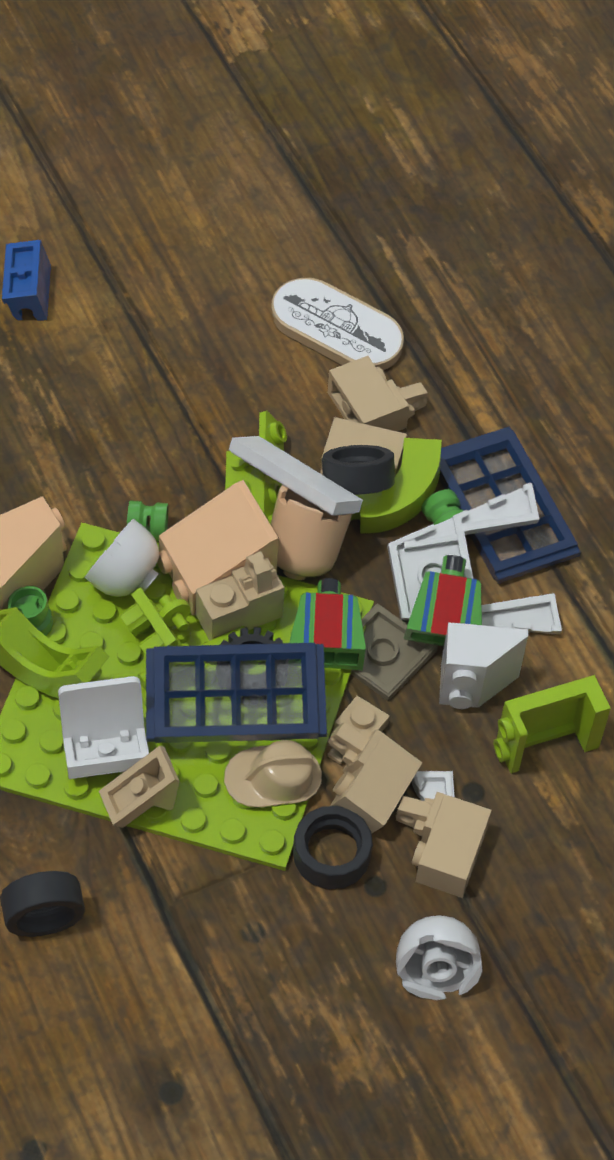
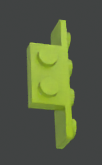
M267 410L260 412L259 436L284 451V442L287 440L285 427ZM226 451L225 490L235 483L244 480L271 524L278 492L282 484L237 457L231 451Z

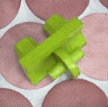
M141 587L133 592L131 595L136 603L130 606L120 617L134 636H137L149 626H153L155 632L139 643L144 653L146 654V649L183 646L170 627L176 626L179 632L185 631L189 627L185 620L191 611L187 601L184 599L172 601L169 595H165L159 600L163 607L159 611Z

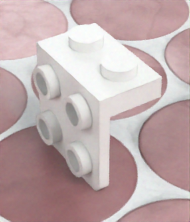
M131 676L70 684L59 688L58 696L62 735L69 779L125 772L149 754L144 729L142 689L138 677Z

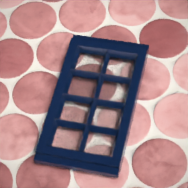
M510 426L441 448L439 479L444 489L453 490L460 501V510L469 511L487 503L488 500L518 490L523 485L528 483L533 485L539 515L538 523L469 534L497 584L580 556L581 552L578 548V543Z
M279 643L163 646L146 649L147 742L293 740L327 737L323 644Z

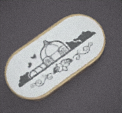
M315 278L294 279L280 286L273 296L272 315L277 328L288 337L341 365L369 356L376 368L380 367L382 370L393 366L401 356L404 337L397 321L386 313L322 280Z

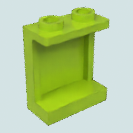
M595 675L504 702L502 716L498 720L497 738L494 739L493 744L497 758L500 762L505 761L510 773L519 771L524 748L572 733H576L584 752L599 748L611 707Z

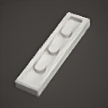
M260 436L232 438L229 447L231 453L328 514L336 516L355 514L360 511L363 502L361 498Z

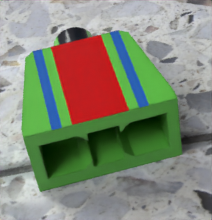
M456 555L443 556L441 573L432 571L425 573L404 633L405 640L444 646L448 622L482 625L481 583L477 579L464 577L465 558Z
M325 578L320 580L317 593L306 592L301 595L290 643L323 644L324 668L363 670L366 644L358 598L354 595L341 594V583L336 579ZM288 659V666L301 667V659Z

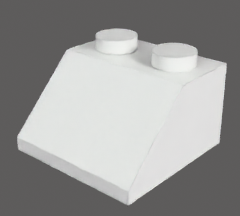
M448 622L441 662L439 704L450 705L457 709L479 708L519 677L528 639V629Z

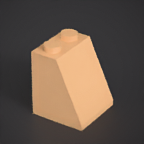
M242 480L160 534L157 564L164 575L169 573L172 578V587L176 598L186 600L190 605V612L192 615H195L196 589L231 576L233 570L245 566L247 556L261 551L264 559H269L277 573L279 538L246 483Z
M43 496L0 515V610L8 609L9 597L21 587L35 586L43 591L61 572L64 565L63 552L67 550L61 530L65 529V524L58 509H51Z

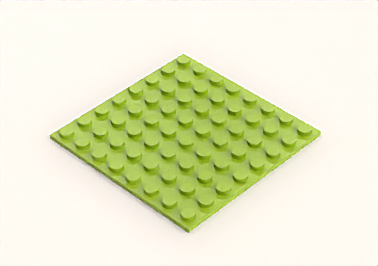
M81 522L48 600L49 609L53 617V627L46 637L62 646L73 649L99 645L110 657L100 668L102 674L96 681L131 676L138 677V674L146 671V654L139 643L153 634L155 629L151 625L137 636H134L120 617L130 606L136 603L131 595L132 593L121 597L107 595L95 588L85 578L91 567L120 533ZM156 563L153 570L158 573V576L144 592L160 611L163 607L159 600L163 596L169 595L172 601L177 600L173 591L172 578L169 573L164 575ZM278 575L284 586L283 617L261 625L258 628H261L262 636H265L267 630L274 633L273 641L280 638L283 643H290L301 595L306 592L317 593L318 586ZM357 597L362 619L373 608L374 601ZM191 612L185 619L189 624L185 631L179 632L176 626L170 627L183 646H199L209 641L197 616L192 615ZM254 629L248 630V634H254ZM264 660L240 661V671L247 675L262 674L266 671V662ZM217 661L205 662V690L221 689L218 684L219 678L216 676ZM195 665L169 677V691L195 690ZM288 666L285 687H302L301 667ZM324 668L327 737L289 740L302 745L317 759L319 766L321 765L328 744L327 741L330 738L351 675L350 669ZM16 678L0 714V790L111 821L99 790L123 772L69 779L63 744L59 698L42 693ZM141 685L144 729L146 734V689H144ZM278 695L276 697L277 724L303 723L302 695ZM196 697L169 698L170 726H196ZM205 697L206 725H232L231 699L229 697ZM245 697L244 704L241 703V725L268 724L267 702L264 703L262 697H258V705H251V698ZM280 740L181 743L147 742L149 753L158 746H163L166 749L180 781L175 804L172 810L152 806L126 826L286 871L293 850L294 835L299 822L304 817L309 799L295 804L262 808L248 807L238 803L227 791L224 776L225 769L231 758L240 751L252 747L270 745Z

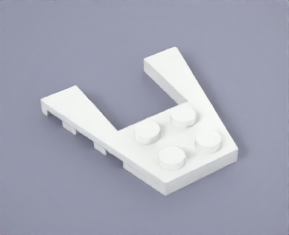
M532 483L523 485L522 488L506 495L502 494L488 500L487 503L469 511L465 510L453 515L452 518L439 524H432L388 543L387 549L402 621L408 622L425 573L428 571L441 573L443 556L456 555L465 558L464 577L473 579L465 535L538 523L539 515ZM555 593L481 605L482 625L528 629V632L560 634L562 631Z

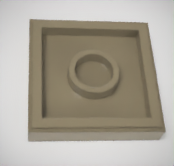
M377 603L361 619L362 626L366 625L364 632L366 644L363 670H351V675L389 702L437 652L438 645L405 640L404 633L407 624Z

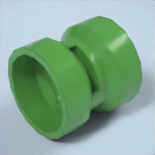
M449 489L432 494L423 502L421 507L426 519L433 522L434 525L463 512L459 508L460 501L456 493Z
M130 500L127 524L132 519H135L154 536L156 541H159V535L167 530L169 505L168 503L157 502L153 506L144 505L142 501Z
M25 586L11 594L8 600V608L17 607L35 628L45 636L48 635L53 627V617L46 594L42 589L35 586Z

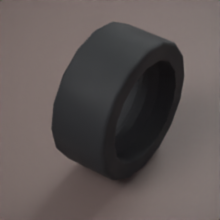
M350 445L334 448L323 454V476L354 495L378 493L391 488L395 484L394 453L387 448L373 445Z
M322 806L309 812L297 826L293 843L294 863L301 876L315 886L325 889L345 888L356 883L367 871L373 846L371 830L361 816L341 806ZM327 829L346 832L356 841L357 852L355 858L346 864L337 866L319 863L309 853L308 843L311 836Z
M45 871L23 876L6 886L0 896L5 926L10 933L18 936L36 937L61 932L74 926L83 918L85 913L80 882L75 875L68 872Z

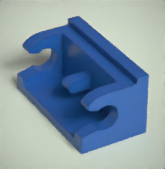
M41 240L6 244L2 301L4 304H8L13 317L20 321L22 320L21 309L23 308L32 310L33 316L37 321L47 320L51 264Z

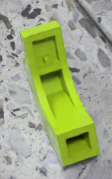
M404 438L402 463L398 473L395 475V484L391 488L378 493L356 495L363 502L360 511L352 514L351 520H360V533H378L396 528L408 522L422 511L423 502L434 494L439 480L442 440Z
M17 607L0 610V666L23 683L32 686L42 693L59 698L58 690L60 687L93 682L102 674L100 668L110 656L99 645L78 649L62 646L35 628Z

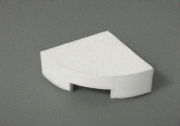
M417 771L412 779L413 788L422 801L425 798L434 799L436 792L455 797L453 771Z

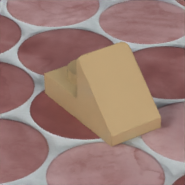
M158 746L100 789L99 793L112 824L123 828L152 806L172 810L180 781L165 747Z

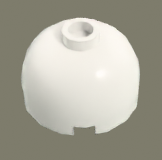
M132 519L91 567L85 578L95 588L111 596H127L140 587L145 591L158 576V573L153 570L159 559V547L154 536L142 524Z
M441 915L425 917L414 922L401 936L396 953V967L398 976L402 978L403 987L408 992L420 998L442 1000L446 999V995L443 992H453L459 989V995H462L478 983L482 973L480 948L477 938L463 922L453 917Z

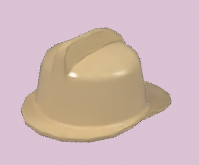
M280 740L270 745L252 747L236 754L230 759L225 769L224 783L228 793L238 803L248 807L262 808L295 804L307 801L316 794L321 784L322 771L317 759L302 745L294 741Z

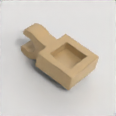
M356 696L335 721L333 731L341 723L345 722L358 732L361 729L370 734L376 729L382 732L389 723L390 715ZM329 744L332 749L328 753V757L341 765L344 762L342 760L343 755Z

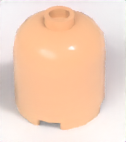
M282 485L278 492L270 524L279 538L277 566L284 570L283 573L287 577L295 580L320 576L330 571L338 557L352 514L332 516Z

